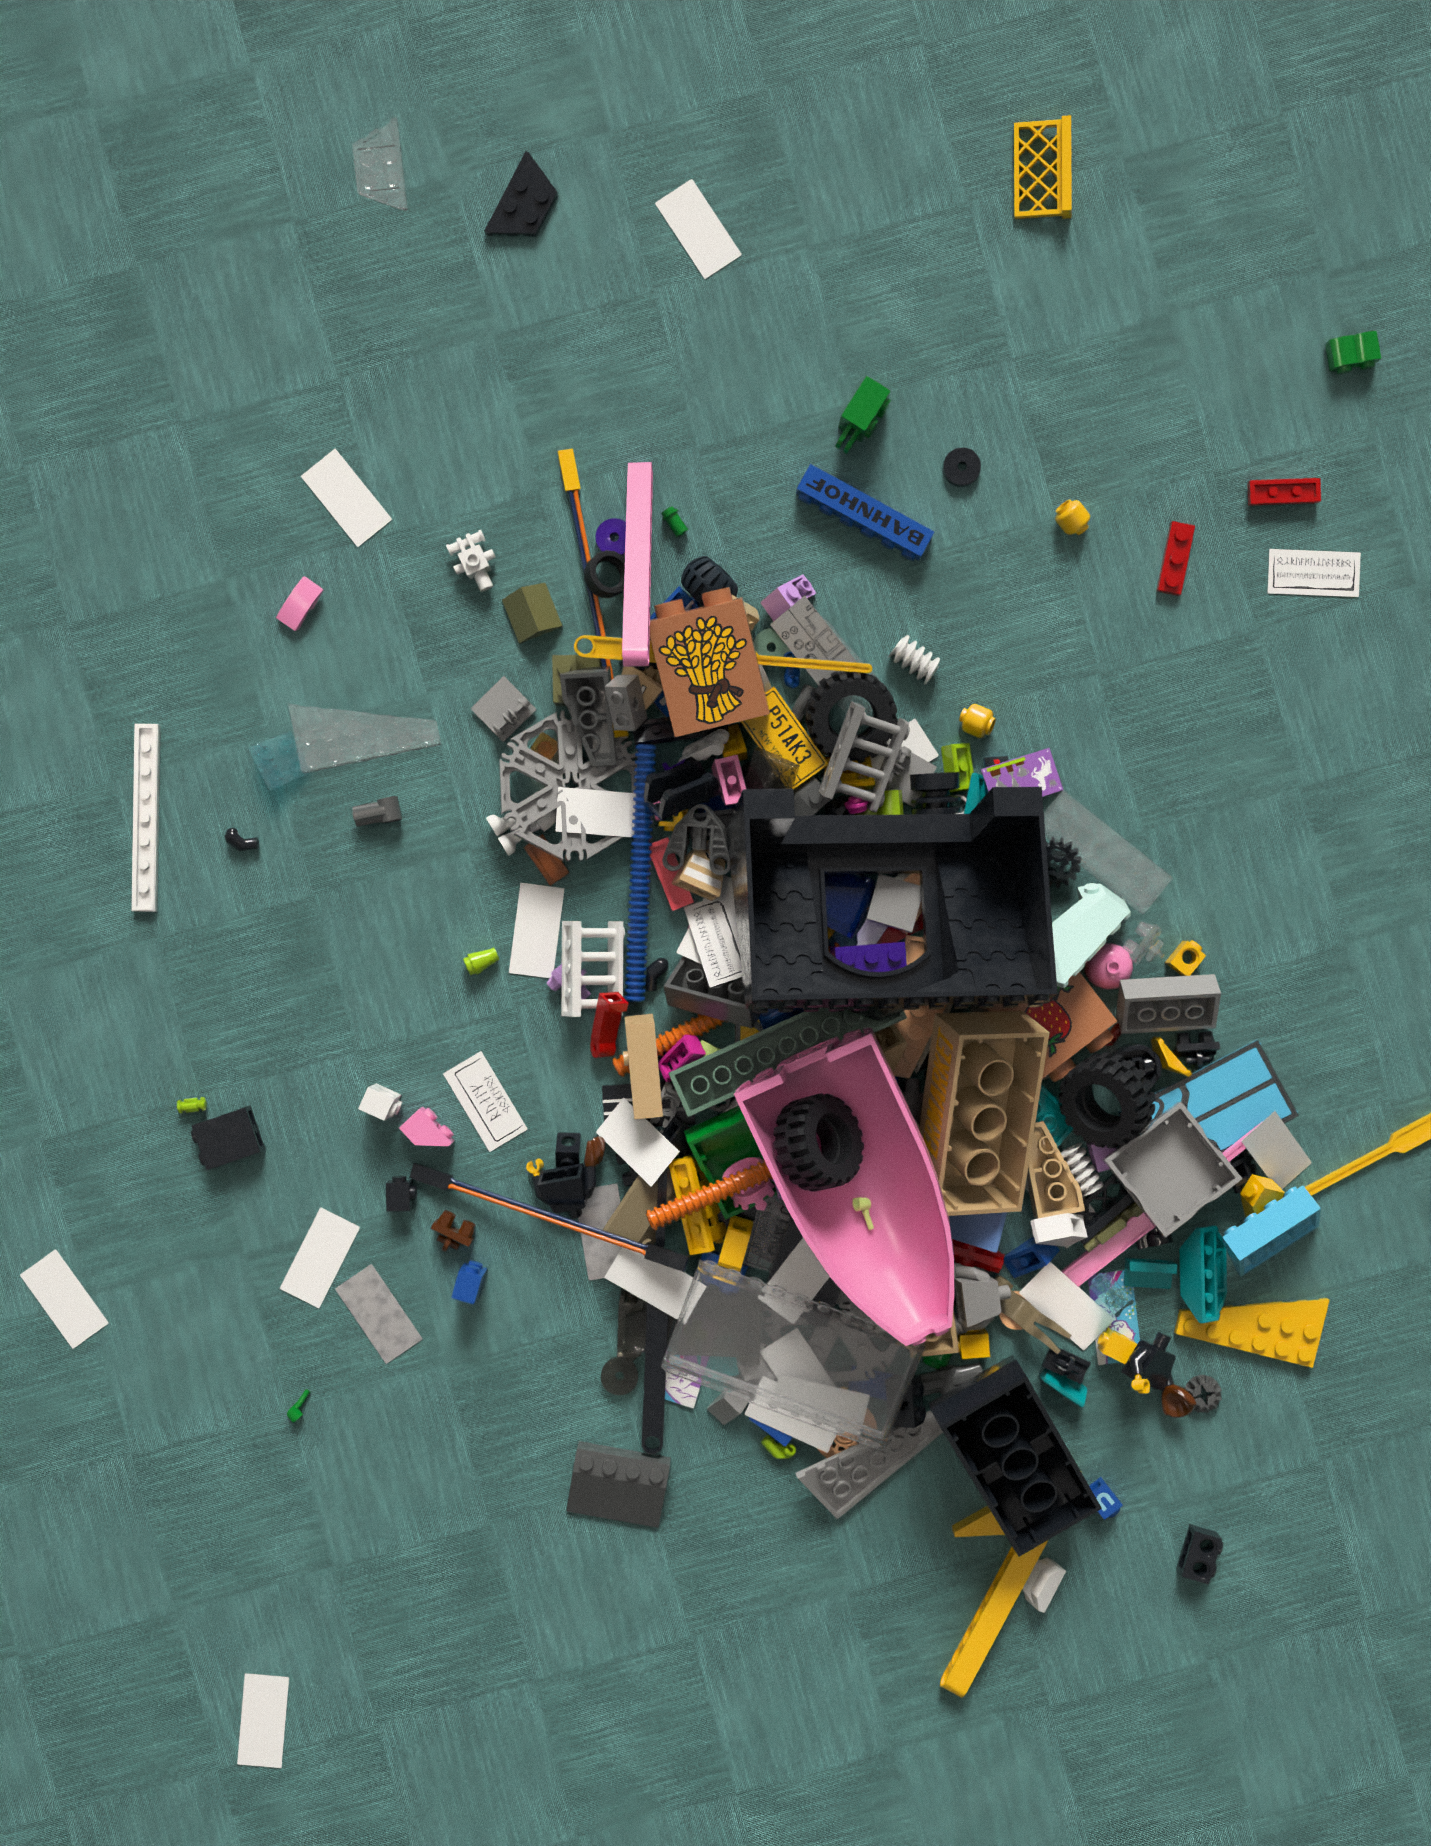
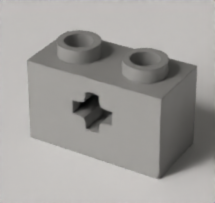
M616 675L605 686L614 730L635 731L647 719L639 676Z

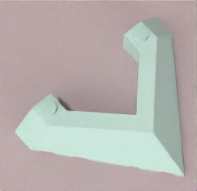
M1089 883L1085 886L1077 887L1078 902L1052 922L1057 986L1065 988L1069 984L1068 979L1071 976H1076L1083 969L1085 963L1090 961L1107 942L1106 938L1109 935H1114L1121 927V921L1123 919L1127 920L1131 916V911L1126 902L1102 884Z

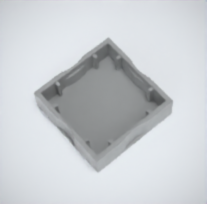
M1182 1102L1175 1103L1149 1123L1128 1144L1119 1146L1102 1159L1154 1227L1165 1238L1191 1219L1202 1206L1216 1200L1242 1180V1177L1222 1152L1208 1140L1203 1128Z

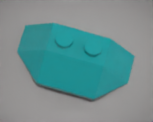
M1215 1225L1197 1227L1179 1248L1180 1296L1199 1323L1218 1321L1220 1318L1219 1312L1224 1305L1227 1295L1226 1248L1223 1244L1222 1236L1218 1232L1219 1229Z

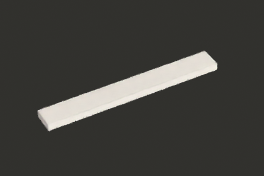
M135 724L132 911L157 912L160 779L159 724Z

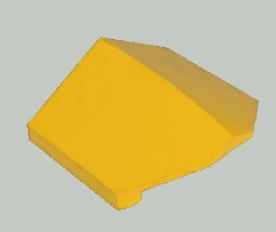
M1154 1036L1151 1039L1152 1050L1159 1056L1163 1069L1187 1077L1192 1075L1190 1070H1187L1165 1045L1162 1038Z

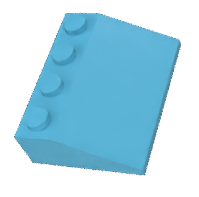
M1303 1185L1298 1189L1296 1187L1289 1189L1285 1192V1197L1278 1202L1272 1200L1264 1206V1211L1256 1214V1212L1250 1214L1244 1219L1245 1223L1239 1227L1234 1225L1224 1232L1225 1236L1222 1237L1223 1244L1240 1277L1319 1227L1321 1208Z

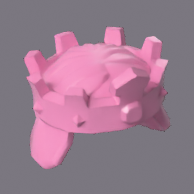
M759 1157L741 1159L729 1166L723 1173L722 1178H729L730 1174L736 1175L737 1171L743 1172V1168L750 1169V1165L756 1166L757 1162L763 1163V1159ZM771 1178L766 1183L762 1181L759 1186L755 1184L754 1188L748 1187L747 1191L741 1190V1194L735 1193L734 1197H731L735 1208L739 1207L740 1204L743 1210H748L749 1204L755 1203L756 1210L764 1211L767 1203L763 1198L766 1195L773 1197L775 1194L772 1190L775 1186L770 1181Z

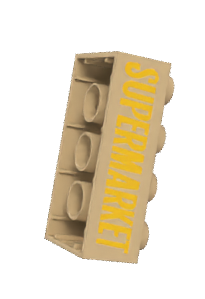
M1024 1011L935 1013L919 1131L937 1173L948 1216L1022 1211L1050 1033Z

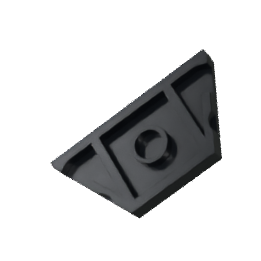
M525 151L484 230L486 235L506 234L507 236L524 235L537 237L558 196V192L529 152Z

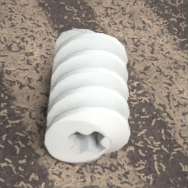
M907 635L898 642L888 658L895 654L894 663L903 660L901 668L904 669L910 665L909 674L918 671L917 679L919 680L925 676L924 685H926L939 668L940 658L937 657L931 661L932 652L923 655L925 647L922 646L916 650L917 641L915 640L908 644L910 636Z
M1077 1143L1063 1150L1061 1155L1081 1187L1082 1196H1086L1096 1192L1104 1184L1101 1181H1097L1099 1179L1098 1173H1092L1095 1167L1089 1164L1091 1161L1090 1157L1084 1156L1087 1152L1086 1149L1079 1148L1082 1143Z

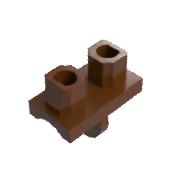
M445 1210L439 1219L433 1222L431 1229L447 1236L444 1237L439 1234L436 1239L444 1244L442 1251L447 1252L449 1247L458 1250L459 1243L469 1247L475 1238L473 1234L476 1224L464 1220L460 1229L455 1228L451 1225L456 1215Z

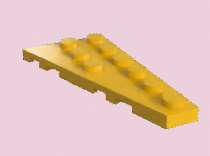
M1319 1298V1300L1223 1306L1219 1312V1320L1207 1323H1199L1190 1309H1180L1174 1332L1178 1335L1313 1368L1330 1299Z

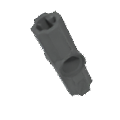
M975 1362L957 1367L955 1365H947L946 1367H940L939 1370L935 1369V1371L917 1375H921V1382L924 1385V1396L934 1393L945 1394L983 1371L981 1363Z

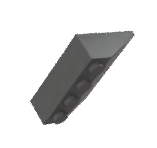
M579 1441L566 1511L658 1528L671 1457Z

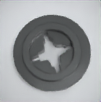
M1198 1375L1191 1378L1184 1388L1194 1397L1196 1406L1193 1410L1198 1413H1209V1411L1216 1409L1222 1400V1389L1218 1382L1207 1375ZM1201 1385L1206 1392H1211L1206 1395V1402L1201 1397H1196L1201 1394Z

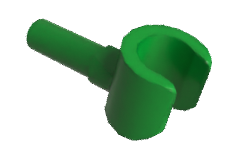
M305 1389L299 1400L287 1412V1417L293 1423L303 1415L299 1407L302 1406L311 1391Z

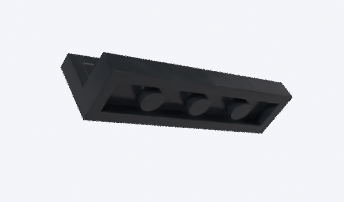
M669 716L645 720L633 731L635 746L638 744L654 745L705 737L718 729H724L729 733L727 724L675 737Z
M1114 1174L1103 1182V1187L1083 1200L1085 1212L1071 1213L1084 1215V1225L1088 1238L1080 1241L1083 1245L1134 1201L1125 1188L1123 1189L1122 1184L1119 1181H1115L1117 1178ZM1110 1184H1119V1193L1115 1197L1106 1196L1107 1187ZM1093 1199L1102 1200V1206L1098 1212H1089V1203Z

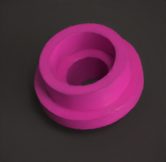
M851 796L848 798L849 801L845 803V808L848 809L849 813L856 814L866 811L869 802Z

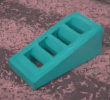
M978 773L971 774L964 814H970L986 795V783L983 775Z

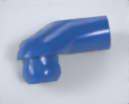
M792 652L784 654V657L796 658ZM786 667L784 674L786 686L790 688L798 687L800 683L799 668Z

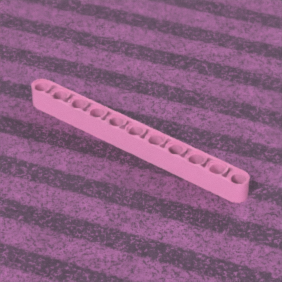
M652 462L628 463L622 644L623 667L649 666L653 499Z

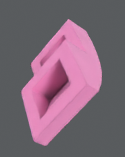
M302 577L283 604L276 618L294 631L299 630L309 610L314 609L324 589L307 577Z

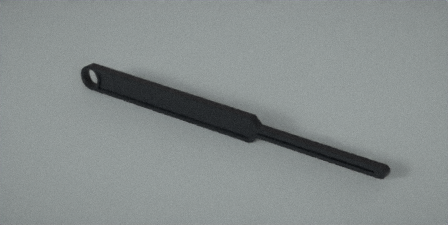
M668 1167L658 1178L657 1208H660V1204L666 1205ZM664 1224L665 1227L659 1226L657 1227L658 1230H656V1245L664 1248L666 1224ZM647 1302L642 1448L649 1454H656L663 1447L668 1314ZM650 1436H654L659 1439L660 1445L657 1448L651 1449L646 1446L645 1440Z

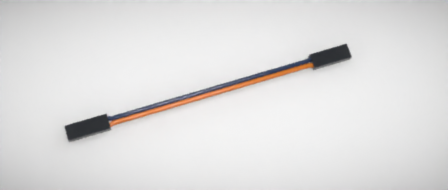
M414 1163L409 1177L411 1179L446 1191L454 1189L641 1253L644 1255V1259L682 1272L685 1271L689 1256L652 1243L644 1245L457 1181L453 1179V1175L418 1163Z

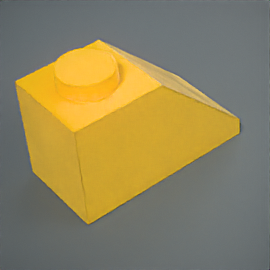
M1252 1174L1240 1192L1245 1217L1255 1212L1259 1214L1264 1211L1266 1204L1272 1200L1278 1202L1283 1198L1285 1192L1272 1179Z

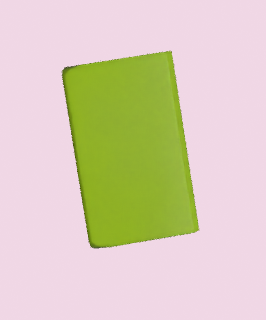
M970 743L942 746L944 773L960 772V788L950 790V793L969 790L971 774L974 773Z

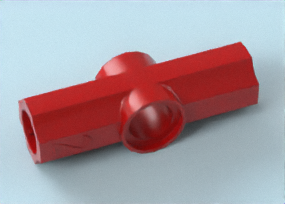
M952 1239L954 1261L956 1263L970 1267L976 1266L999 1274L1004 1262V1253L992 1252Z

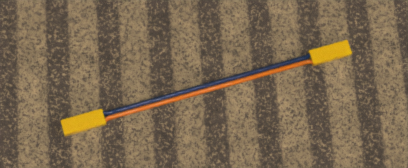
M573 449L560 450L557 454L565 493L567 492L570 498L584 571L591 558L578 491L581 488ZM587 587L596 636L606 637L598 596L593 594ZM601 659L602 666H610L612 680L614 676L610 659ZM615 730V738L628 736V731Z

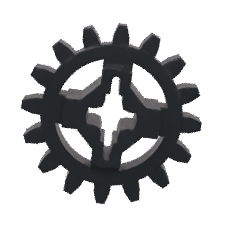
M1051 837L1050 843L1046 842L1049 888L1052 883H1055L1056 887L1060 888L1061 882L1068 886L1069 878L1075 880L1077 877L1075 872H1080L1081 866L1078 865L1081 863V857L1076 856L1079 851L1078 848L1071 849L1072 842L1064 844V838L1062 837L1059 842H1055L1054 837ZM1069 861H1071V867L1068 871H1066L1065 865L1069 864Z

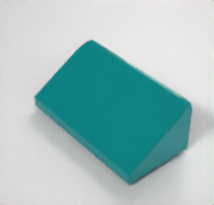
M1046 1368L1042 1371L1040 1378L1045 1384L1083 1408L1087 1396V1387Z

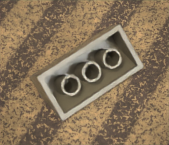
M668 1166L667 1201L673 1202L676 1194ZM638 1175L608 1220L603 1231L644 1245H648V1243L655 1244L656 1231L651 1228L646 1211H653V1208L657 1207L658 1179L651 1187Z

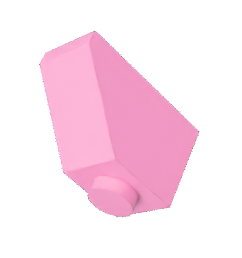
M738 755L715 759L711 768L713 775L718 779L722 788L723 795L720 797L725 806L737 804L743 789H746Z

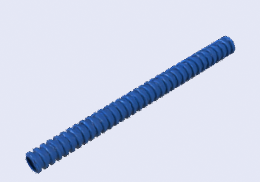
M638 744L635 746L638 752L635 753V756H637V760H635L637 768H634V771H637V775H634L636 790H633V793L636 794V797H633L635 812L632 813L635 819L632 820V823H634V827H632L634 834L631 835L634 841L631 842V845H633V849H631L633 856H631L630 860H633V864H630L632 868L630 875H632V878L629 881L632 883V886H629L631 893H629L631 908H628L630 915H628V919H630L628 926L630 929L627 930L629 937H627V941H629L627 948L629 951L626 952V955L629 957L626 959V963H628L626 970L628 973L625 974L628 980L625 981V985H627L625 992H627V995L624 996V999L632 1002L645 1000L643 993L646 992L643 986L646 985L644 981L646 974H644V971L647 970L644 964L647 963L645 959L647 952H645V949L648 948V945H645V942H648L646 927L649 924L646 923V920H649L647 905L650 904L647 898H650L648 883L651 882L648 876H651L649 861L652 860L649 854L652 853V850H650V846H652L650 839L653 837L650 835V832L653 831V828H651V824H653L651 817L654 814L645 805L644 790L646 776L656 771L653 765L656 764V761H654V757H656L654 750L657 748L649 744Z

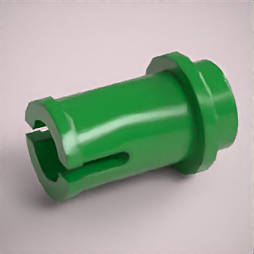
M671 506L661 513L663 516L662 520L667 522L675 537L678 538L689 529L677 512L679 510Z

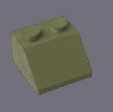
M552 655L553 703L555 706H565L562 699L560 674L586 667H601V658H588L579 655Z

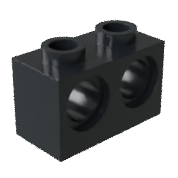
M1189 1524L1176 1567L1182 1577L1209 1584L1210 1579L1216 1573L1215 1562L1217 1555H1220L1223 1549L1222 1538L1215 1531ZM1203 1540H1209V1544L1206 1547H1200ZM1203 1562L1200 1569L1193 1570L1196 1563Z

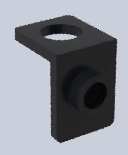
M557 1133L556 1168L580 1164V1133ZM568 1138L575 1141L572 1146H564L561 1142Z

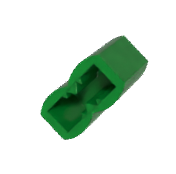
M1377 331L1337 337L1325 343L1330 372L1337 371V374H1344L1352 371V367H1360L1361 370L1375 367V363L1381 359Z

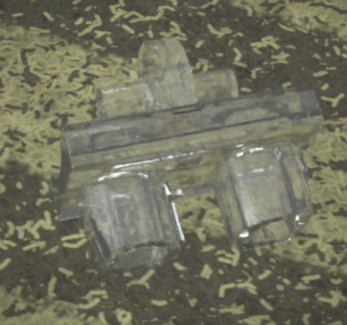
M1140 922L1135 933L1144 939L1139 945L1128 939L1122 946L1129 953V958L1133 964L1137 966L1148 951L1149 953L1145 957L1147 961L1151 962L1155 956L1162 959L1164 953L1160 949L1164 942L1158 940L1153 946L1162 933L1161 927L1156 924L1152 926L1146 922Z

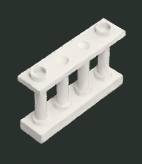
M562 921L561 1016L581 1017L582 1009H596L598 999H581L582 985H608V993L619 992L623 997V939L625 937L623 921H608V928H582L581 921ZM608 938V952H582L581 939ZM587 961H608V975L582 976L581 963Z

